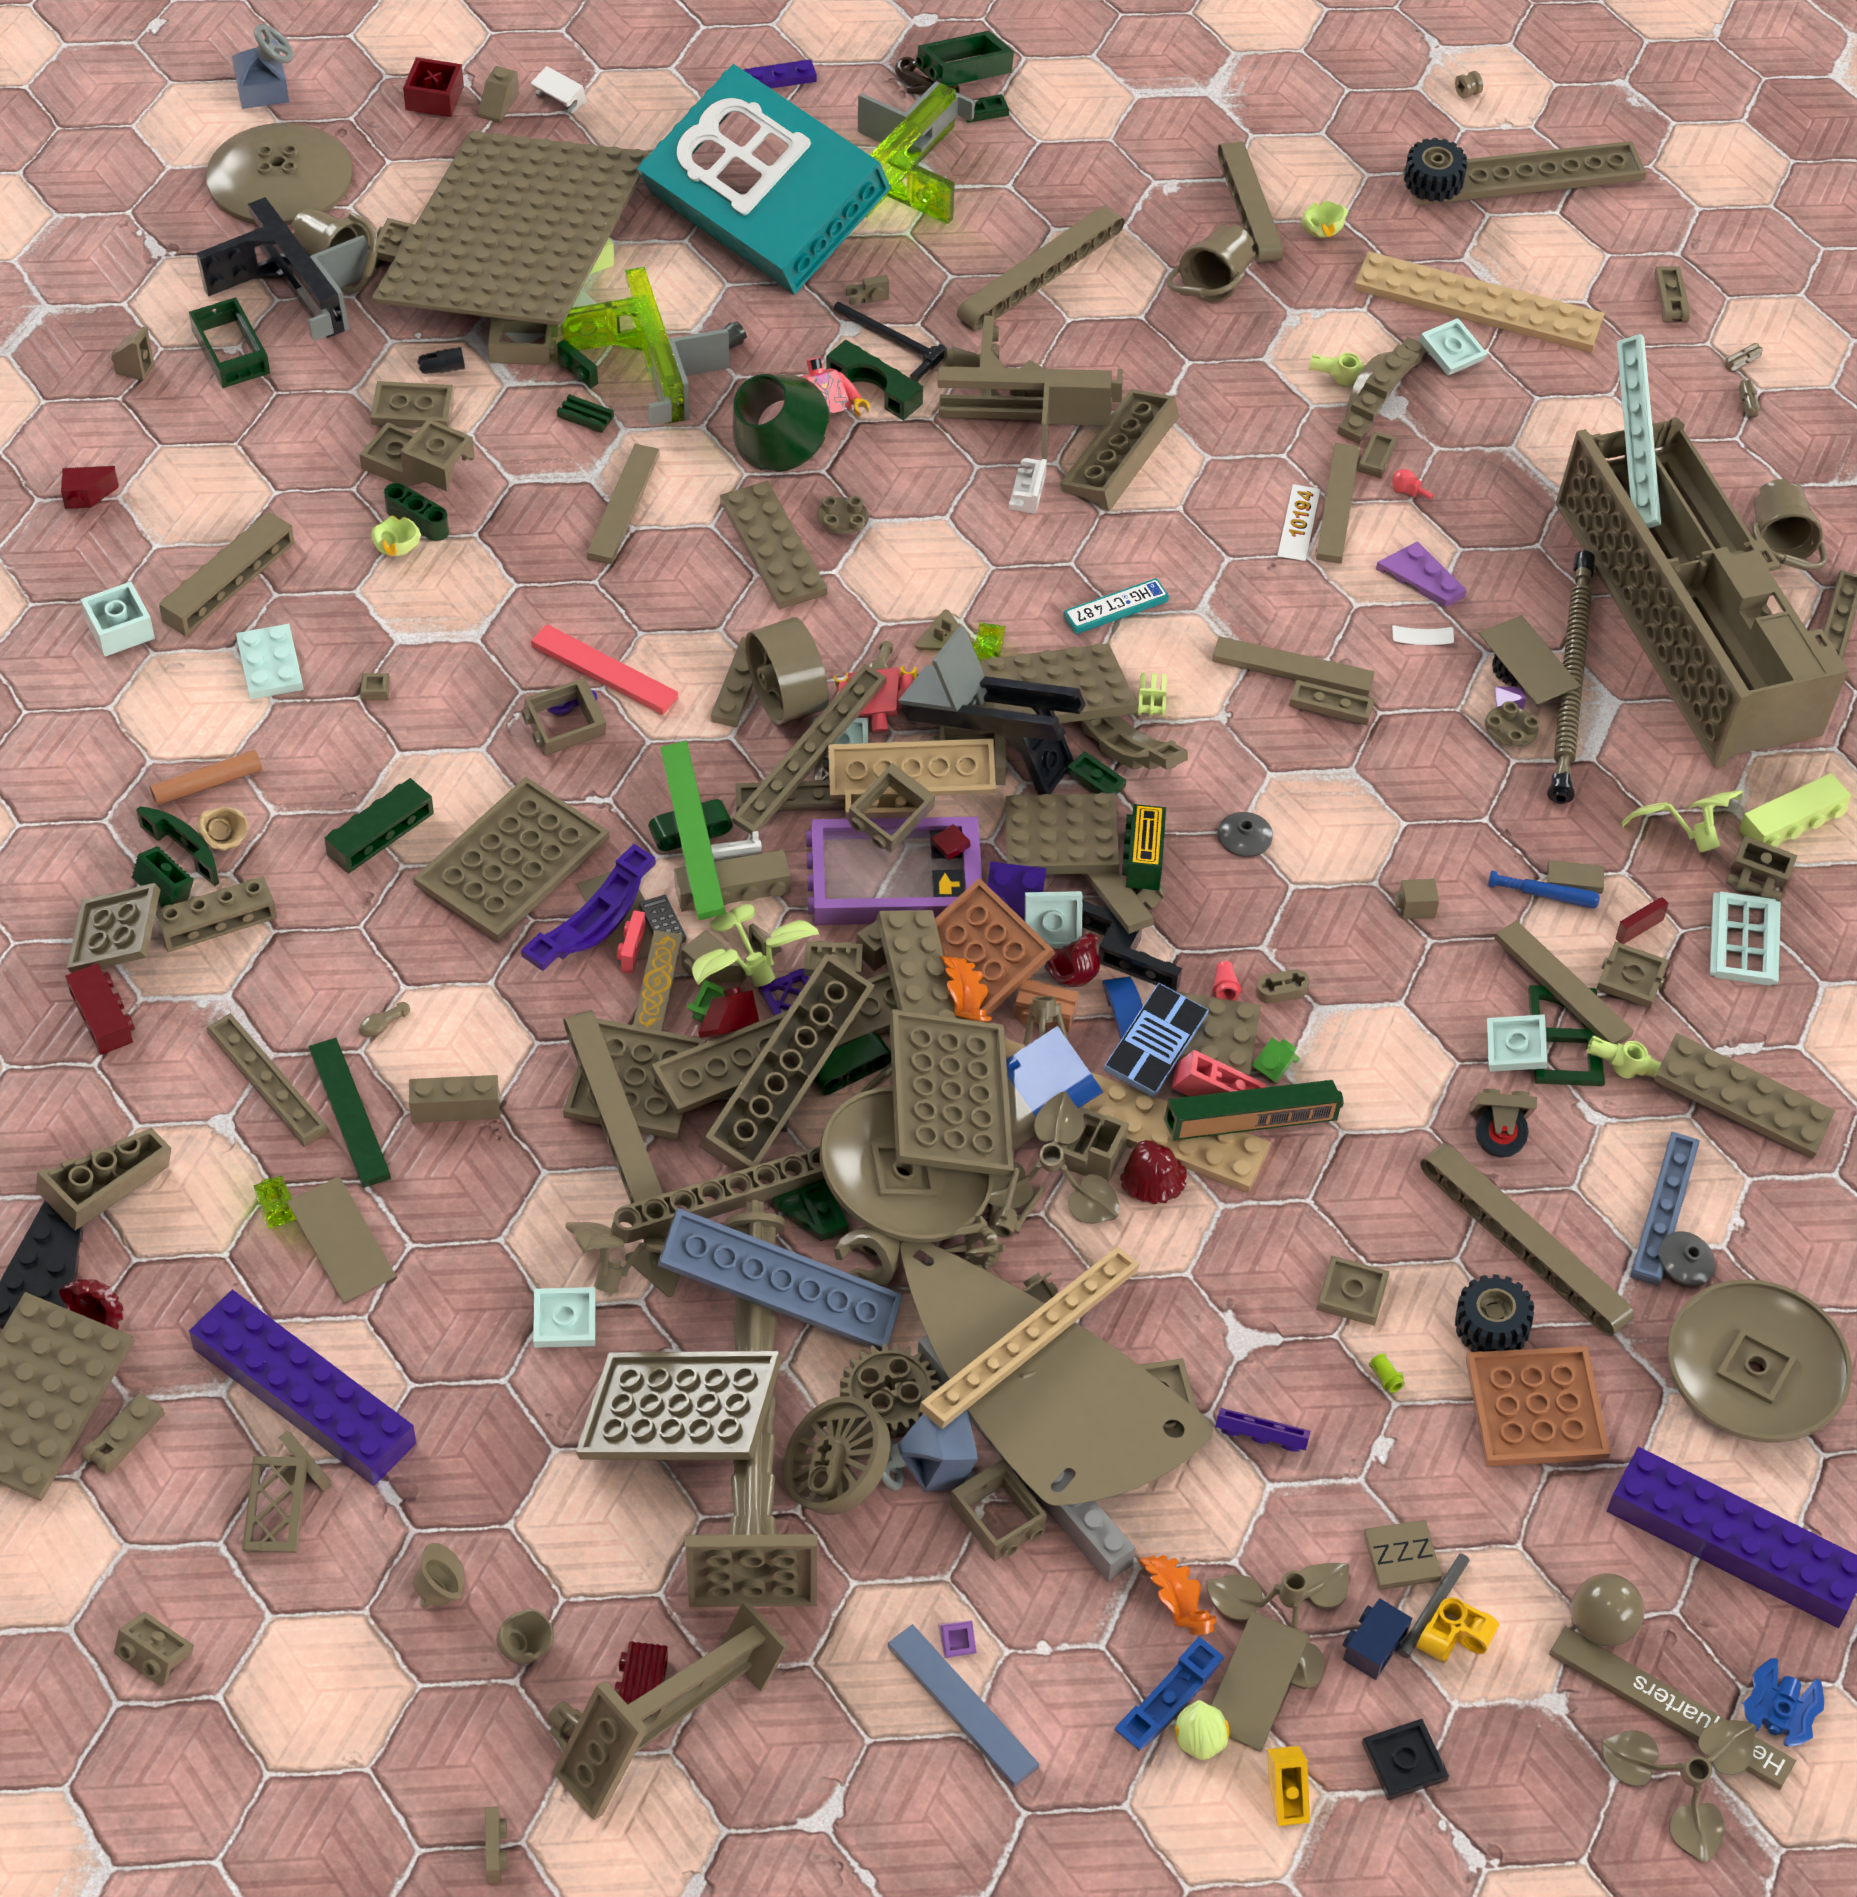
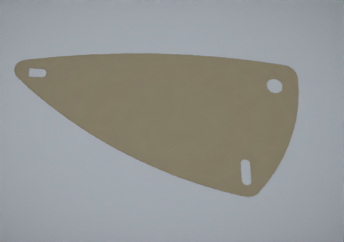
M903 1241L901 1243V1256L915 1306L929 1341L949 1380L1044 1305L1043 1302L1001 1278L929 1242ZM918 1250H921L930 1256L934 1263L931 1266H926L912 1256ZM1076 1322L968 1408V1411L984 1434L1016 1473L1043 1501L1056 1506L1097 1501L1146 1485L1184 1463L1213 1434V1426L1207 1417L1137 1363ZM1036 1371L1034 1375L1025 1379L1020 1378V1375L1023 1373ZM1169 1420L1180 1422L1184 1427V1434L1179 1438L1168 1436L1163 1430L1164 1423ZM1065 1469H1073L1076 1474L1063 1491L1059 1493L1054 1492L1051 1489V1484Z

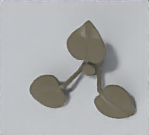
M1062 1091L1044 1104L1035 1119L1034 1128L1037 1138L1042 1142H1052L1045 1144L1041 1148L1040 1161L1036 1162V1166L1027 1176H1025L1023 1166L1014 1162V1169L1019 1168L1020 1172L1010 1208H1020L1030 1201L1033 1196V1189L1028 1181L1034 1178L1040 1168H1044L1048 1172L1061 1170L1072 1187L1076 1189L1069 1196L1068 1205L1070 1212L1077 1220L1089 1224L1114 1220L1119 1214V1202L1111 1184L1101 1176L1089 1174L1083 1178L1079 1185L1064 1164L1063 1149L1058 1145V1142L1064 1145L1076 1142L1084 1131V1119L1067 1092ZM993 1175V1188L988 1204L997 1208L1004 1206L1012 1175L1011 1177Z
M567 1222L565 1225L568 1231L575 1234V1239L583 1253L600 1248V1263L594 1287L609 1293L618 1292L621 1276L627 1277L628 1270L642 1250L662 1253L666 1241L665 1238H644L625 1266L622 1267L620 1260L609 1257V1248L624 1247L622 1239L611 1235L610 1227L594 1222Z
M1323 1563L1308 1566L1301 1571H1289L1283 1576L1281 1585L1275 1584L1274 1589L1262 1600L1260 1585L1251 1577L1244 1575H1228L1218 1579H1207L1206 1587L1210 1601L1217 1611L1234 1621H1248L1252 1611L1256 1612L1257 1607H1264L1278 1594L1283 1605L1293 1608L1292 1628L1298 1630L1299 1608L1304 1599L1309 1598L1313 1605L1323 1609L1338 1607L1345 1601L1348 1593L1349 1564ZM1312 1643L1306 1644L1290 1682L1291 1685L1302 1689H1312L1320 1682L1325 1663L1323 1654L1316 1645Z
M1726 1720L1707 1726L1698 1739V1747L1707 1758L1694 1756L1684 1764H1654L1659 1756L1657 1744L1651 1736L1642 1731H1624L1602 1741L1601 1747L1606 1765L1618 1780L1627 1785L1643 1786L1647 1784L1651 1779L1652 1770L1680 1771L1684 1783L1693 1787L1694 1791L1691 1806H1680L1673 1812L1669 1822L1671 1837L1682 1850L1700 1862H1708L1717 1853L1724 1836V1819L1716 1805L1704 1803L1698 1806V1797L1702 1790L1701 1785L1712 1775L1711 1762L1714 1768L1724 1775H1737L1746 1770L1752 1761L1754 1753L1756 1725L1745 1721Z

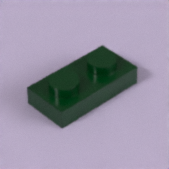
M565 339L557 343V361L560 366L569 370L579 382H583L590 389L598 384L597 365Z
M1086 751L1067 766L1068 775L1096 794L1116 793L1117 795L1126 787L1127 780Z

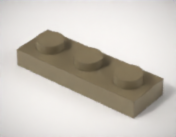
M1296 680L1289 706L1368 725L1375 699Z

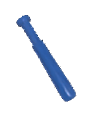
M1491 871L1488 886L1492 888L1497 885L1516 890L1519 889L1522 893L1588 908H1596L1600 900V895L1594 891L1526 878L1522 880L1503 875L1500 876L1497 871Z

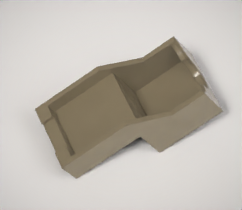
M428 419L416 434L387 422L359 454L361 469L391 482L401 483L407 487L426 482L445 491L449 490V483L453 477L454 466L458 458L462 456L464 461L475 459L472 436L431 419Z

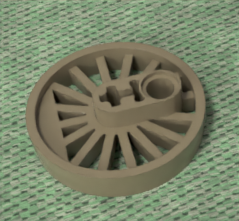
M849 1396L829 1399L811 1410L793 1432L784 1456L783 1477L790 1496L805 1508L824 1515L841 1514L862 1503L878 1485L888 1463L890 1434L884 1419L865 1402ZM816 1434L820 1438L817 1443L812 1441ZM808 1447L814 1449L812 1454H806ZM858 1460H869L867 1465L857 1462ZM851 1466L863 1471L859 1479Z

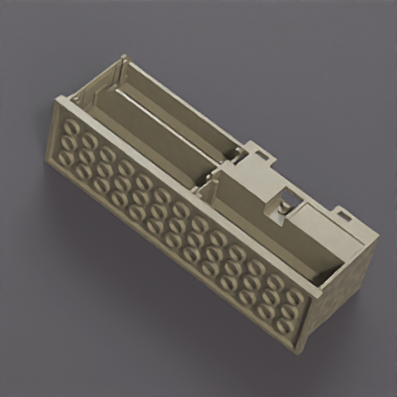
M1677 417L1652 424L1654 448L1663 447V449L1655 451L1661 525L1652 528L1647 527L1630 498L1625 430L1602 435L1600 433L1590 435L1586 429L1576 431L1555 504L1582 549L1590 551L1595 555L1594 569L1714 768L1724 767L1727 759L1737 754L1758 749L1764 750L1823 736L1849 670L1822 629L1808 631L1770 573V571L1781 569V564L1764 538L1753 539L1685 433V424ZM1625 455L1624 458L1614 459L1610 461H1606L1605 459ZM1762 554H1765L1767 556L1768 560L1770 561L1769 563H1767ZM1769 596H1774L1783 612L1772 614L1767 606ZM1816 638L1820 639L1824 647L1820 646Z

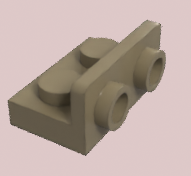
M387 218L384 226H380L377 232L376 252L378 255L374 268H378L381 260L393 262L414 224Z
M806 941L804 976L812 975L826 953L861 976L863 944Z
M144 1611L119 1629L114 1654L143 1673L147 1678L160 1686H164L168 1683L170 1670L192 1655L194 1645Z

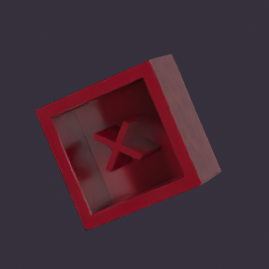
M416 57L403 87L405 110L452 117L464 88L462 64Z

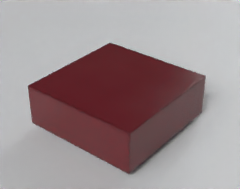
M954 824L931 838L932 844L948 861L971 847L970 840Z

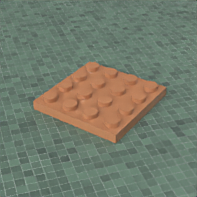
M980 878L935 918L943 955L957 957L958 959L965 958L967 963L975 964L972 971L982 972L983 977L979 983L987 986L988 994L979 1009L987 1010V1016L1055 954L1053 948Z
M1588 1346L1467 1353L1466 1363L1486 1467L1608 1460L1610 1451Z

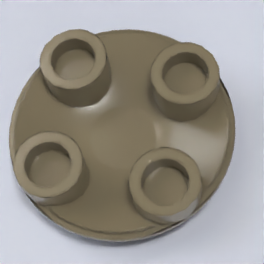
M827 496L822 500V505L817 512V518L819 523L828 531L837 534H852L862 530L867 525L869 513L863 505V500L858 496L850 498Z
M1504 702L1503 706L1491 710L1486 716L1485 727L1487 732L1501 744L1521 747L1532 743L1538 735L1539 719L1519 708L1514 702Z

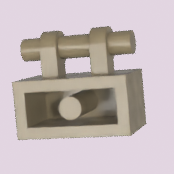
M1744 836L1730 868L1741 873L1739 877L1729 873L1726 884L1736 887L1735 890L1740 892L1745 890L1759 895V897L1780 901L1782 892L1772 888L1773 886L1784 888L1790 878L1798 855ZM1749 877L1765 882L1764 886L1750 881Z

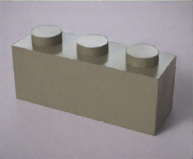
M498 1075L409 1079V1107L412 1123L500 1119Z

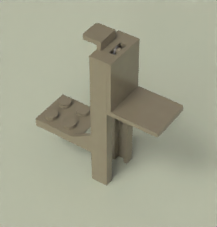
M984 316L980 367L939 366L938 388L982 389L981 395L940 394L939 418L1042 420V459L1046 460L1050 424L1111 426L1112 402L1122 403L1123 369H1118L1117 380H1112L1111 370L1005 368L999 361L1000 345L995 343L999 342V326L994 325V316ZM996 389L1044 390V397L1001 396Z

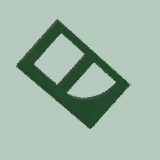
M1529 985L1530 1015H1540L1539 1000L1554 1002L1565 1007L1544 986ZM1589 988L1597 995V989ZM1584 1024V1029L1546 1027L1547 1042L1586 1043L1588 1047L1591 1037L1596 1035ZM1587 1053L1589 1071L1534 1069L1535 1084L1604 1086L1603 1058Z

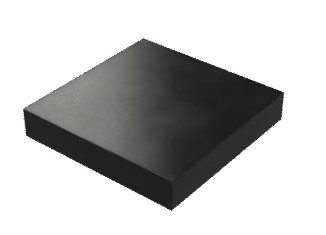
M1423 1719L1362 1739L1364 1750L1388 1801L1448 1781L1449 1774Z

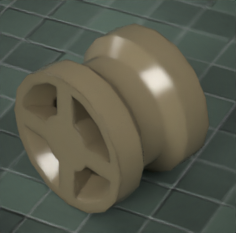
M1471 71L1467 76L1462 74L1456 77L1455 88L1458 95L1464 99L1470 97L1471 94L1482 93L1483 80L1477 71Z

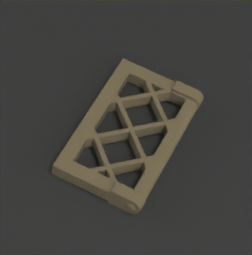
M253 1456L242 1545L243 1552L297 1553L308 1462L306 1457ZM271 1467L275 1473L260 1485L261 1468ZM288 1468H296L295 1480L292 1485L281 1475ZM279 1477L288 1489L274 1501L264 1489ZM262 1492L271 1504L256 1516L258 1495ZM293 1493L291 1514L287 1517L278 1505ZM275 1508L285 1520L270 1532L261 1520ZM256 1524H259L267 1533V1536L261 1541H253ZM289 1524L288 1542H278L274 1536Z

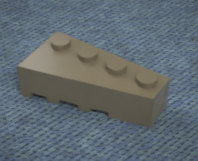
M150 1128L116 1141L114 1146L103 1150L100 1147L90 1151V1155L75 1161L73 1158L64 1161L57 1168L51 1170L46 1168L38 1171L36 1191L76 1231L169 1167L171 1147Z

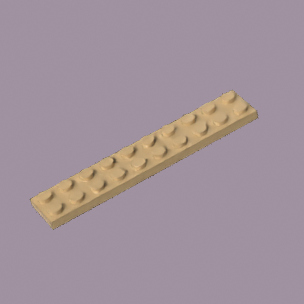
M1370 251L1366 255L1354 286L1356 291L1591 353L1605 314Z
M1005 1038L1006 1059L1026 1046ZM1091 1072L1103 1093L1082 1107L1129 1123L1126 1145L1134 1148L1138 1142L1144 1140L1164 1145L1171 1149L1176 1160H1179L1186 1169L1249 1193L1270 1150V1141L1247 1132L1172 1140L1164 1121L1167 1101L1157 1097L1153 1098L1144 1092Z

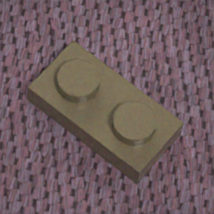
M499 1806L485 1807L486 1875L488 1884L502 1883L501 1871L508 1870L507 1850H501V1839H507L506 1818H500Z

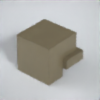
M1081 1107L1080 1112L1084 1119V1131L1076 1142L1069 1145L1062 1144L1061 1148L1064 1153L1065 1165L1068 1170L1083 1176L1089 1174L1098 1175L1110 1182L1126 1149L1129 1123Z

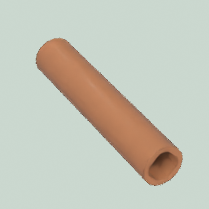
M252 750L150 785V791L156 806H160L261 771L262 765L256 750Z

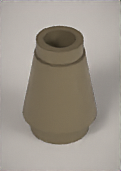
M956 347L946 348L943 366L980 367L981 354Z

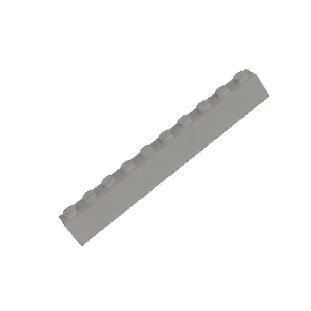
M926 1335L918 1341V1353H922L921 1363L924 1361L930 1362V1370H936V1380L942 1386L949 1378ZM967 1409L971 1423L1108 1582L1133 1566L1136 1548L1096 1501L1060 1506L1051 1505L1043 1501L1003 1458ZM1065 1469L1051 1484V1489L1056 1493L1063 1491L1074 1476L1068 1469Z

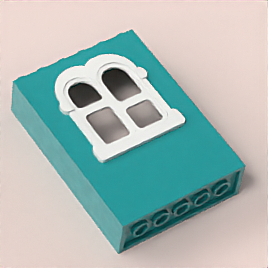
M732 64L728 70L722 73L717 82L690 108L684 118L675 124L672 131L657 144L656 148L648 157L642 160L637 168L651 195L794 295L891 189L878 160L735 64ZM731 112L742 113L761 126L760 130L743 147L738 146L719 132L718 126ZM769 134L775 135L789 145L787 150L771 166L766 165L752 155ZM705 141H713L725 148V153L710 169L704 170L693 161L692 155ZM735 157L741 159L762 174L758 182L745 195H740L717 179L721 171Z

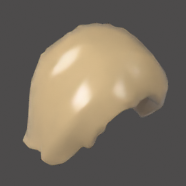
M226 806L204 811L197 820L196 828L208 846L225 851L226 849L236 848L246 839L248 821L242 811Z

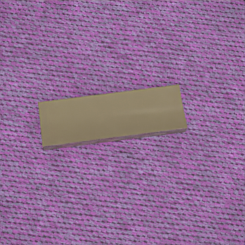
M1130 389L1122 403L1119 404L1111 415V426L1104 425L1060 483L1062 492L1080 496L1110 511L1178 419L1179 413L1175 396Z

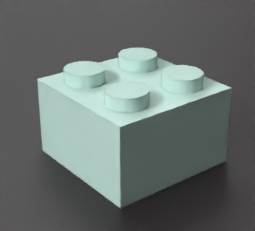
M132 582L80 599L85 621L104 657L155 639L151 617Z

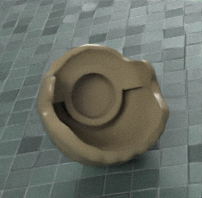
M526 1609L512 1614L502 1623L497 1633V1646L500 1652L511 1662L521 1665L529 1664L549 1651L553 1644L554 1630L543 1613L534 1609Z

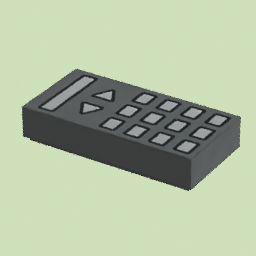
M666 894L639 902V909L641 912H645V921L652 935L654 930L679 933L683 937L682 943L686 942V934Z

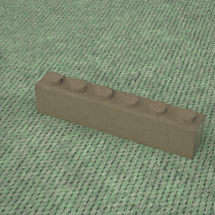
M269 511L257 519L253 525L239 534L227 547L221 549L207 564L202 565L188 580L183 581L175 591L163 598L162 602L159 603L162 622L187 636L295 544L292 525Z

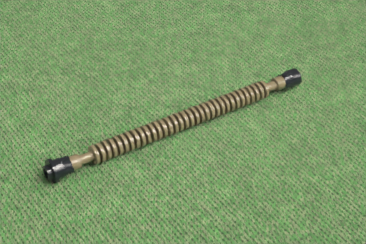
M1586 550L1579 551L1574 556L1573 571H1575V582L1577 585L1571 589L1563 662L1565 668L1581 687L1560 695L1554 760L1558 762V766L1552 775L1551 786L1547 790L1548 798L1557 804L1568 803L1575 797L1569 764L1573 763L1576 759L1592 590L1587 585L1590 583L1591 577H1593L1595 555Z

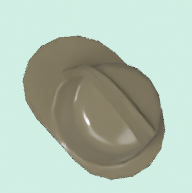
M431 1543L427 1545L423 1551L421 1566L413 1579V1587L420 1596V1606L424 1609L430 1605L441 1607L451 1600H460L464 1583V1569L455 1553L442 1544Z

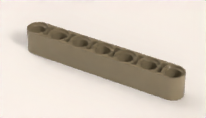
M1243 141L1220 143L1218 145L1219 163L1243 228L1253 239L1252 250L1253 253L1255 252L1254 258L1256 263L1282 260V242L1245 143Z

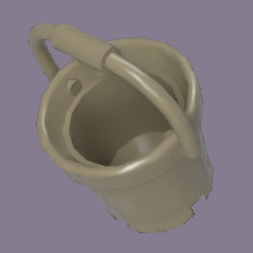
M307 208L300 212L293 220L291 227L295 228L293 234L309 256L361 235L365 236L368 253L362 273L364 276L357 286L352 288L344 286L340 288L342 292L349 294L360 292L366 286L369 278L372 277L378 255L376 252V233L372 225L366 219L353 212L343 219L327 214L319 209L312 210Z
M1226 224L1220 225L1202 242H1197L1183 253L1179 265L1173 269L1166 279L1167 287L1184 296L1199 297L1209 302L1225 301L1233 295L1240 281L1245 276L1243 272L1255 257V252L1253 253L1252 250L1253 239L1240 226L1233 225L1230 228L1224 227ZM1179 272L1186 286L1181 285L1179 287L1173 284L1172 281Z
M1788 479L1773 480L1764 484L1759 489L1760 494L1757 498L1756 496L1753 498L1756 522L1752 523L1754 540L1764 538L1780 564L1804 571L1806 569L1816 570L1822 568L1827 562L1825 546L1821 542L1823 539L1822 525L1811 511L1802 486L1797 482L1796 486L1789 484ZM1819 549L1820 561L1818 563H1809L1807 560H1804ZM1762 554L1765 560L1769 561L1767 556Z

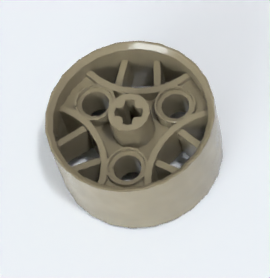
M792 617L746 634L745 652L750 676L764 710L775 724L782 725L827 708L829 690L822 659L810 632L800 619Z

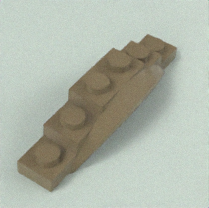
M1407 337L1402 345H1397L1392 352L1378 354L1365 365L1353 386L1347 404L1345 419L1339 425L1337 434L1358 444L1361 443L1370 431L1372 423L1399 381L1413 367L1418 368L1427 356L1428 351L1420 342Z
M1120 716L1079 721L1082 723V732L1099 741V749L1102 753L1133 770L1143 766L1149 770L1159 766L1167 770L1188 760L1187 750L1177 745L1175 741L1161 742L1153 739L1131 726Z

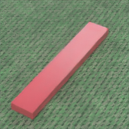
M548 624L531 640L533 648L662 715L678 699V692Z

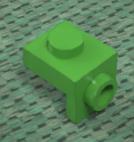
M705 980L694 1003H688L686 1007L693 1013L692 1018L702 1023L712 999L724 996L723 990L726 989Z
M1272 1037L1252 1066L1278 1083L1292 1062L1296 1061L1298 1063L1300 1057L1294 1053L1297 1048L1283 1038L1281 1042H1278Z

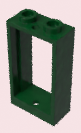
M984 31L918 45L916 67L933 82H939L940 88L1012 73L1014 51L990 31Z
M236 297L189 311L191 329L222 388L270 374L268 355ZM236 321L252 353L219 362L203 331Z

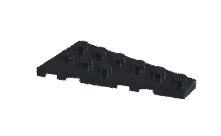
M45 1200L0 1280L1 1329L6 1325L25 1292L65 1308V1303L59 1295V1289L72 1281H76L83 1226L75 1231Z

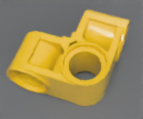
M1446 1598L1440 1603L1432 1620L1426 1625L1416 1648L1443 1663L1447 1661L1456 1642L1473 1653L1485 1654L1500 1624L1490 1614L1479 1611L1458 1598ZM1444 1614H1452L1458 1620H1448Z

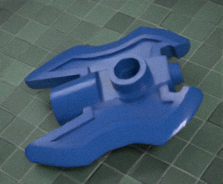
M1771 1658L1757 1668L1752 1675L1754 1688L1751 1696L1742 1702L1746 1719L1749 1723L1756 1725V1732L1764 1724L1771 1735H1787L1783 1740V1744L1787 1747L1802 1745L1813 1738L1812 1724L1815 1717L1824 1710L1822 1683L1819 1679H1815L1800 1697L1802 1685L1796 1678L1785 1676L1778 1686L1779 1661L1776 1658Z

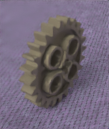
M883 1343L882 1351H877L872 1345L869 1355L861 1350L859 1352V1360L850 1359V1368L845 1367L844 1378H840V1388H842L840 1389V1397H854L868 1404L884 1419L888 1430L891 1431L893 1438H895L897 1430L902 1429L907 1434L909 1426H913L923 1413L919 1411L920 1404L939 1388V1381L936 1380V1370H930V1362L924 1361L921 1363V1352L911 1356V1347L909 1346L904 1352L899 1351V1344L896 1343L893 1350H889L886 1343ZM894 1371H902V1372H904V1373H903V1374H900V1375H897V1374H894V1373H892V1372H894ZM866 1380H872V1381H874L875 1383H874V1384H866V1383H864V1381H866ZM913 1396L915 1399L907 1400L904 1397ZM879 1405H882V1406H885V1407H887V1408L880 1410V1409H876L875 1407H876V1406H879Z

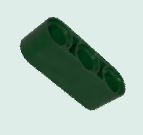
M392 483L385 487L384 499L388 515H393L399 520L402 517L410 519L415 523L423 536L433 541L447 538L449 535L448 515L443 507L401 483Z
M714 799L701 803L709 839L727 834L732 829L733 823L723 801ZM674 811L655 816L650 820L648 827L660 851H670L682 847Z
M868 1033L833 1050L813 1082L823 1095H830L888 1066L891 1063V1051L878 1033Z

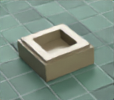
M362 673L361 700H388L389 673Z

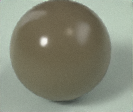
M1603 1573L1588 1578L1578 1587L1572 1599L1571 1613L1576 1628L1587 1640L1601 1646H1617L1629 1641L1639 1631L1644 1619V1603L1638 1589L1629 1580L1616 1574Z

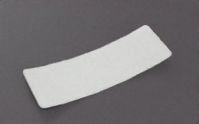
M1392 626L1393 641L1414 645L1454 643L1453 627L1414 629Z

